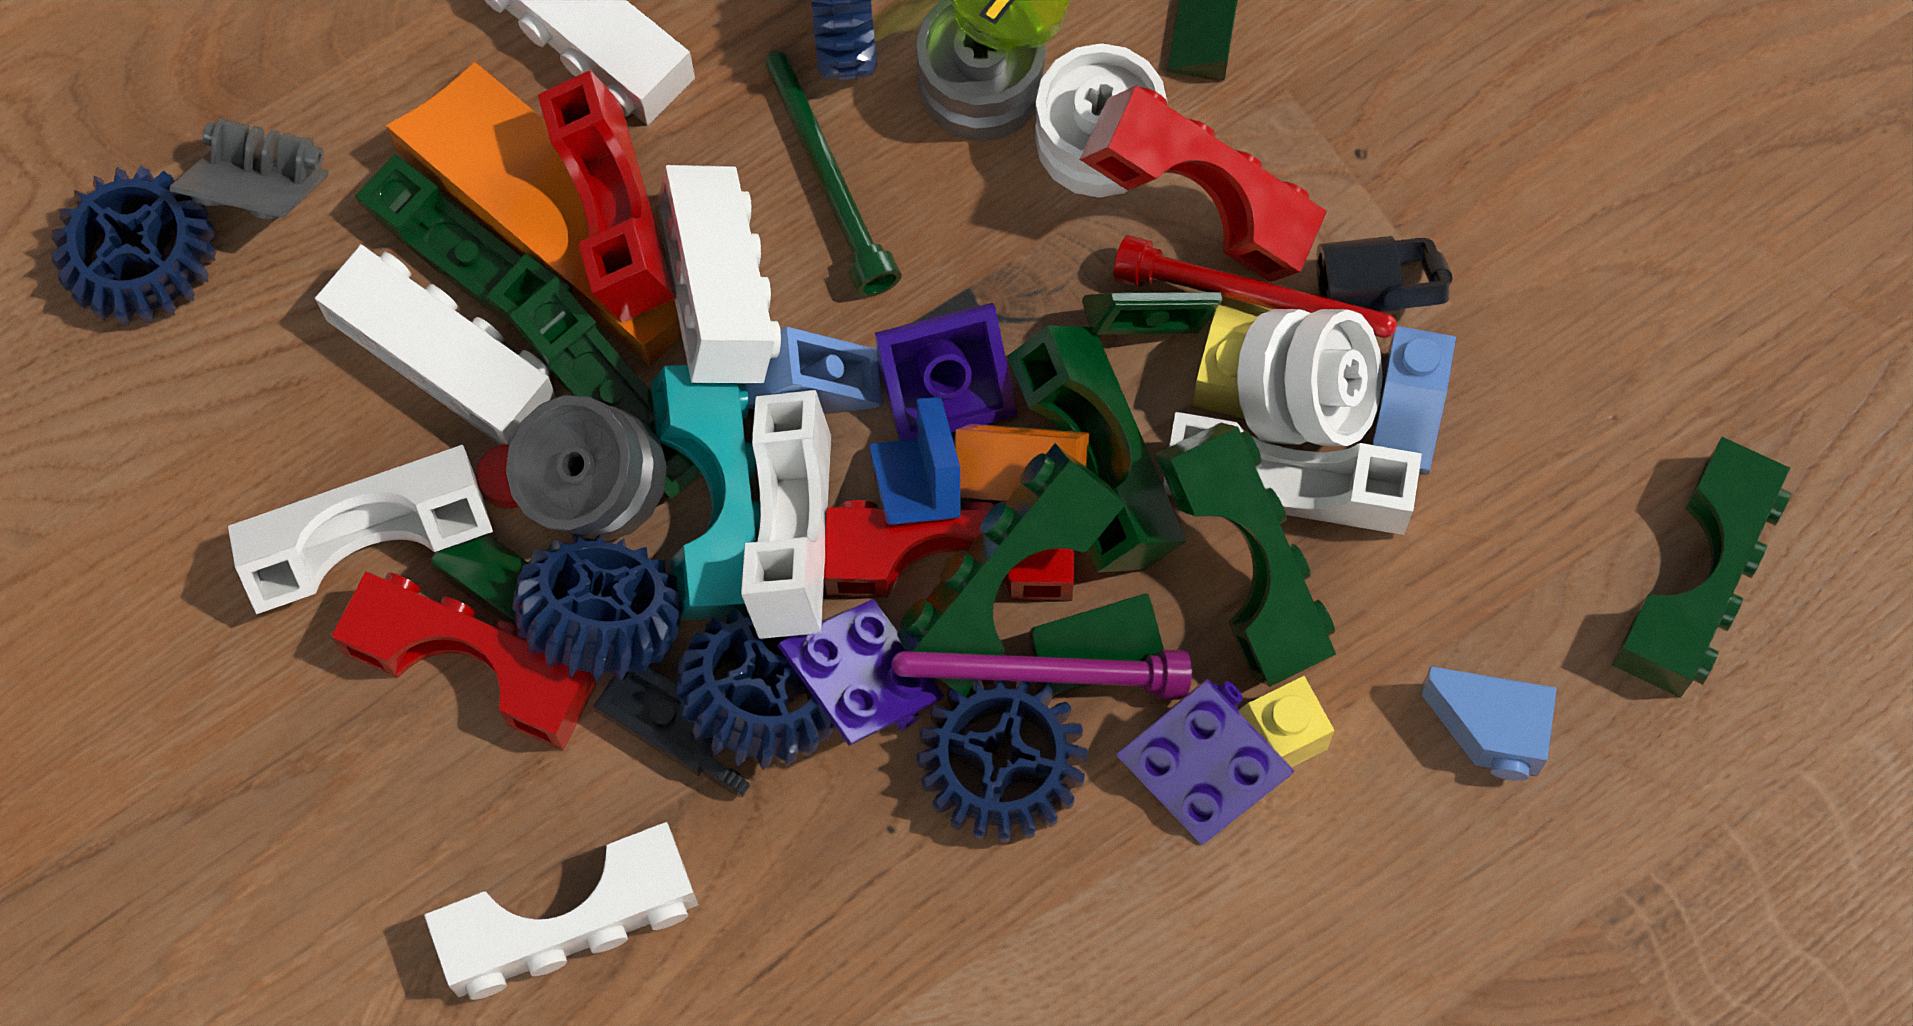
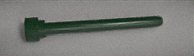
M773 50L766 56V67L853 253L850 257L852 265L849 269L850 278L858 295L861 297H873L884 293L897 285L901 280L902 274L891 252L884 251L883 247L879 244H874L787 55L783 51Z

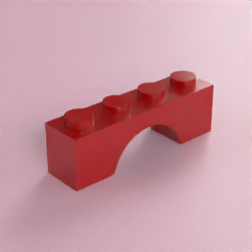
M591 70L537 94L550 142L565 164L579 193L586 214L588 238L578 242L592 294L622 322L676 299L677 297L620 101Z
M1137 85L1107 99L1079 159L1127 191L1156 180L1163 173H1175L1193 180L1208 193L1218 209L1223 225V252L1269 282L1301 272L1327 213V210L1309 199V194L1302 187L1279 180L1264 170L1262 163L1255 156L1232 149L1217 139L1215 132L1208 125L1197 120L1185 118L1167 106V101L1162 95Z
M851 500L843 502L841 507H827L824 582L827 597L888 598L898 578L913 563L937 553L966 551L981 533L980 526L984 517L996 504L986 502L967 504L963 510H960V518L899 524L886 523L883 508H878L875 503L870 501ZM1063 548L1043 550L1026 557L1016 564L1003 579L1010 599L1072 601L1074 550Z
M365 571L331 635V638L344 655L397 678L414 664L431 656L461 654L475 658L487 665L497 675L500 688L499 711L508 727L564 751L596 687L591 672L579 670L570 677L568 666L564 664L547 667L545 653H529L527 639L517 636V626L498 620L496 626L493 627L475 619L476 612L456 599L443 596L440 603L420 595L421 588L405 577L388 572L385 579Z

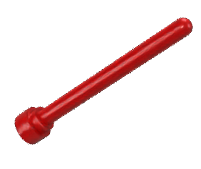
M1126 235L1116 254L1113 273L1114 280L1120 283L1141 287L1144 283L1153 284L1157 279L1203 292H1220L1223 297L1269 309H1301L1309 313L1321 309H1348L1362 314L1373 328L1375 336L1388 338L1397 329V322L1390 314L1162 256L1161 249L1153 248V243L1150 240Z

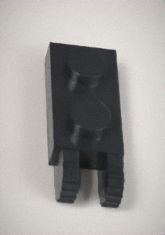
M647 667L644 674L636 673L629 669L622 681L613 676L593 705L595 712L699 776L702 772L711 781L741 798L750 787L749 782L736 770L728 768L712 758L713 750L711 745L713 738L695 740L694 733L692 732L694 722L682 721L680 712L682 701L676 699V684L649 667ZM747 756L746 758L753 763H759L757 757Z

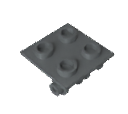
M220 118L217 123L207 122L203 131V144L211 146V151L170 186V192L191 196L194 202L202 205L218 206L226 204L247 209L249 214L261 219L285 218L328 176V170L320 169L324 151L322 147L314 145L313 139L286 133L280 134L279 131L270 130L264 141V130L262 127L254 126L249 132L250 125Z

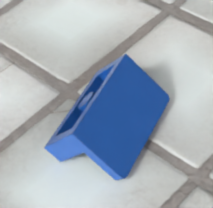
M941 397L917 399V439L880 442L870 445V459L885 521L888 524L960 518V464Z

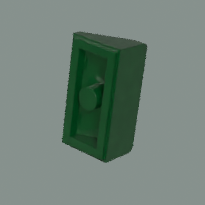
M1179 0L1167 72L1225 81L1238 0Z
M1220 292L1104 293L1084 295L1082 303L1091 334H1198L1223 299Z
M489 534L439 550L429 560L438 575L501 620L516 626V619L513 618L512 602L514 591L516 590L517 577L522 572L523 565L528 564L526 560Z
M1148 593L1030 629V644L1035 657L1145 661L1148 655H1156L1159 650H1164L1153 605ZM1043 682L1044 686L1048 685L1053 689V696L1092 685Z

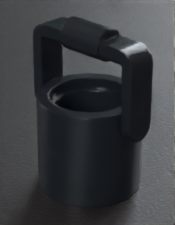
M1392 236L1322 243L1317 247L1316 270L1320 297L1387 314L1400 313L1401 309L1440 305L1449 300V285L1452 282L1453 276L1444 255L1437 251L1431 239L1394 240ZM1421 261L1429 282L1402 285L1400 263Z

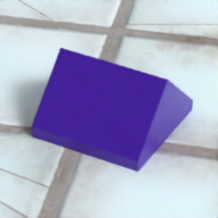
M993 303L875 332L878 367L899 441L917 439V399L941 397L951 433L969 424L984 425L1018 416L996 308Z

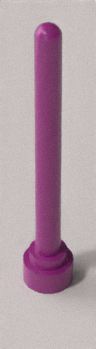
M1161 649L1156 655H1148L1145 661L911 651L899 652L892 659L893 671L902 677L1144 686V690L1147 693H1155L1156 698L1160 700H1182L1189 694L1192 678L1191 660L1188 652L1185 650Z

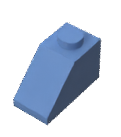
M1397 326L1387 352L1372 445L1422 453L1419 473L1429 474L1447 396L1456 336Z
M785 327L780 330V352L777 358H770L764 383H744L748 392V409L755 410L756 396L816 390L824 414L875 409L883 405L875 348L791 327Z
M1430 667L1423 682L1421 695L1476 766L1491 768L1490 773L1501 779L1522 781L1527 780L1529 775L1538 776L1546 764L1557 688Z

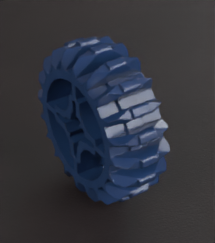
M811 0L818 71L824 79L840 78V81L856 80L857 76L872 75L877 66L871 0Z
M140 166L133 179H130L125 170L117 167L114 181L108 184L102 178L94 176L93 187L95 190L89 195L74 190L73 198L78 207L76 209H59V217L65 227L51 230L53 234L52 240L58 247L51 252L52 262L58 270H61L58 273L60 283L65 290L72 292V298L80 307L86 309L91 306V310L96 317L104 321L114 313L119 323L128 326L135 312H138L144 322L152 324L154 309L162 307L167 314L175 316L176 308L173 300L181 296L184 299L194 301L195 292L191 288L190 283L192 281L208 282L209 273L202 264L216 261V252L210 244L211 241L216 239V232L211 222L207 221L209 212L205 205L194 202L191 196L170 192V186L175 180L172 175L165 171H162L154 178L149 169ZM177 227V238L174 248L165 260L162 257L163 249L172 239L170 233ZM104 232V243L95 252L98 258L92 263L95 243L101 233ZM120 237H123V238H124L125 240H127L131 245H129V244H127V243L124 244ZM137 246L144 247L148 254H145Z
M574 534L568 545L558 540H552L546 551L534 550L532 559L528 564L523 565L522 572L517 577L516 590L513 596V618L516 619L517 636L527 639L529 653H545L547 667L564 664L568 666L570 677L581 670L591 672L595 681L599 679L602 673H611L622 681L629 669L636 673L644 674L651 662L661 663L664 654L668 652V648H672L673 641L677 639L680 627L682 594L678 593L677 577L667 574L665 561L649 560L647 547L631 550L626 547L624 538L614 544L604 542L600 534L594 541H584L579 535Z
M735 607L727 615L726 622L712 617L710 622L706 624L704 633L696 631L689 640L685 654L681 655L677 669L680 674L677 678L675 693L677 694L676 699L682 701L680 708L682 721L694 722L692 732L694 733L695 740L713 738L711 748L714 756L726 748L734 751L737 767L746 760L747 756L757 757L762 770L770 765L773 756H777L788 767L795 761L797 752L810 757L817 750L819 741L826 742L827 738H830L835 726L778 648L780 642L793 636L759 639L751 617L745 618ZM734 661L737 668L728 671L727 678L715 681L713 674L725 664ZM806 693L808 702L798 710L788 713L786 704L793 702L795 695Z
M975 680L973 689L970 691L971 697L967 699L962 693L953 688L947 692V699L953 711L941 706H933L930 710V718L940 728L926 727L920 731V741L932 749H926L917 753V765L923 769L933 770L921 778L922 789L925 792L942 790L932 801L933 809L936 813L945 812L953 806L957 807L951 817V826L954 829L959 830L965 826L970 818L975 819V839L983 840L987 835L988 825L998 826L999 841L1001 843H1008L1011 837L1010 825L1020 824L1022 834L1026 839L1035 836L1033 818L1038 816L1045 825L1053 827L1057 824L1058 816L1050 803L1064 809H1071L1074 805L1075 797L1065 787L1076 788L1082 787L1084 784L1085 774L1073 766L1087 761V749L1080 745L1072 744L1082 737L1083 728L1080 723L1062 724L1071 714V706L1067 702L1058 703L1050 709L1048 708L1053 696V689L1048 685L1040 688L1035 696L1029 695L1030 682L1017 681L1016 690L1006 689V681L993 680L994 689L984 690L982 681ZM1003 714L998 726L992 731L986 733L969 731L967 736L960 735L968 725L982 717ZM1023 719L1036 725L1045 734L1052 747L1055 761L1040 757V750L1033 749L1022 741L1020 736ZM1010 733V749L1012 750V760L1015 763L1012 764L1007 759V767L999 769L997 779L994 782V766L992 765V754L989 752L992 751L997 755V748L1005 746L1007 736ZM950 754L964 757L965 764L978 769L982 773L984 778L980 797L969 792L958 781L951 769L949 762ZM1037 778L1045 780L1042 786L1029 796L1016 801L1001 802L1006 788L1011 784L1019 781L1035 783Z

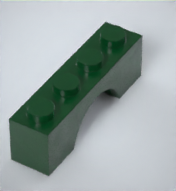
M1047 325L1007 356L1029 409L1043 415L1062 431L1089 433L1086 467L1110 485L1126 504L1088 549L1097 572L1145 570L1187 542L1099 336L1091 334L1089 327Z
M1221 422L1156 453V459L1179 511L1195 517H1223L1238 529L1249 547L1253 564L1251 587L1242 607L1228 623L1252 678L1271 687L1336 655L1329 638L1330 635L1335 633L1333 621L1320 600L1313 601L1305 582L1306 579L1311 577L1310 568L1299 547L1296 544L1289 545L1281 527V523L1287 520L1286 513L1275 491L1271 487L1265 489L1256 467L1262 465V458L1252 436L1247 431L1240 432L1238 426Z
M1720 438L1710 454L1685 507L1700 524L1709 542L1711 567L1708 578L1698 587L1684 593L1675 595L1648 594L1636 612L1612 666L1680 698L1693 681L1701 685L1705 683L1719 654V651L1709 647L1717 628L1725 631L1729 630L1743 601V597L1734 594L1742 574L1749 578L1753 577L1767 549V544L1758 541L1766 522L1776 526L1790 499L1791 492L1782 489L1790 467L1727 438Z
M1054 443L1046 454H1038L1028 463L1021 475L1020 486L1006 503L999 502L986 514L980 526L981 533L966 551H958L948 560L941 572V581L926 599L917 600L906 611L900 624L901 630L897 633V637L905 651L1001 655L1005 648L994 626L993 607L998 588L1008 572L1026 557L1043 550L1063 548L1086 553L1126 505L1125 502L1110 485ZM939 678L965 697L973 689L975 682L973 679Z

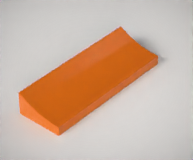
M475 61L433 97L386 125L394 147L399 154L522 257L527 253L571 286L573 291L571 294L588 314L649 367L682 335L675 299L622 322L592 294L578 242L588 238L586 214L576 186L565 164L550 142L544 119ZM652 210L661 245L663 248V252L665 255V259L667 262L658 214H656Z

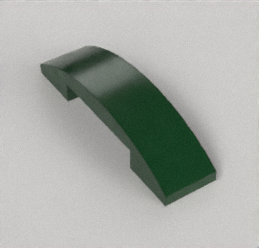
M396 154L355 195L356 200L375 219L422 260L463 292L511 324L513 322L509 315L556 276L527 253L523 257L455 207L442 196L437 185ZM557 277L566 289L572 293L571 286Z
M556 276L509 315V318L525 340L571 396L590 397L608 406L624 410L646 422L656 435L651 390L594 327L596 324L595 320ZM661 444L667 466L663 495L672 500L702 473L684 454Z

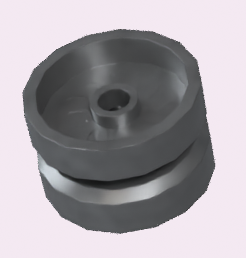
M940 0L923 18L916 39L920 100L930 118L951 135L973 141L1001 139L1023 128L1035 114L1040 81L1045 75L1046 66L1044 28L1033 10L1021 0H1015L996 24L979 15L990 0Z
M563 395L541 403L521 421L509 444L506 474L511 495L528 518L548 529L569 533L572 536L576 534L583 539L595 540L600 534L604 541H611L633 533L652 516L664 493L667 466L661 442L646 422L624 410L608 406L590 397Z

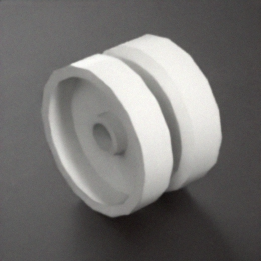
M1103 43L1077 47L1054 61L1040 81L1035 112V141L1039 160L1054 181L1074 193L1099 198L1127 192L1126 189L1079 159L1108 98L1137 85L1138 87L1156 91L1167 101L1163 80L1149 61L1128 48Z
M1273 309L1260 314L1248 329L1239 354L1237 385L1239 403L1247 426L1259 440L1272 444L1300 445L1304 442H1311L1323 446H1349L1360 441L1372 426L1380 403L1383 378L1380 348L1373 328L1362 314L1348 309H1321L1313 313L1301 309Z

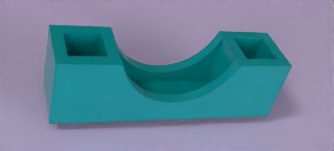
M688 365L664 366L651 383L656 437L661 444L681 452L697 466L704 476L711 498V514L704 534L684 545L670 560L671 575L677 577L678 593L682 594L680 620L712 619V617L727 618V615L731 613L734 607L744 617H748L749 612L741 595L745 543L756 542V538L759 536L761 508L758 501L751 500L749 479L753 478L755 472V454L752 443L745 442L742 420H745L748 415L749 400L747 388L744 383H691Z

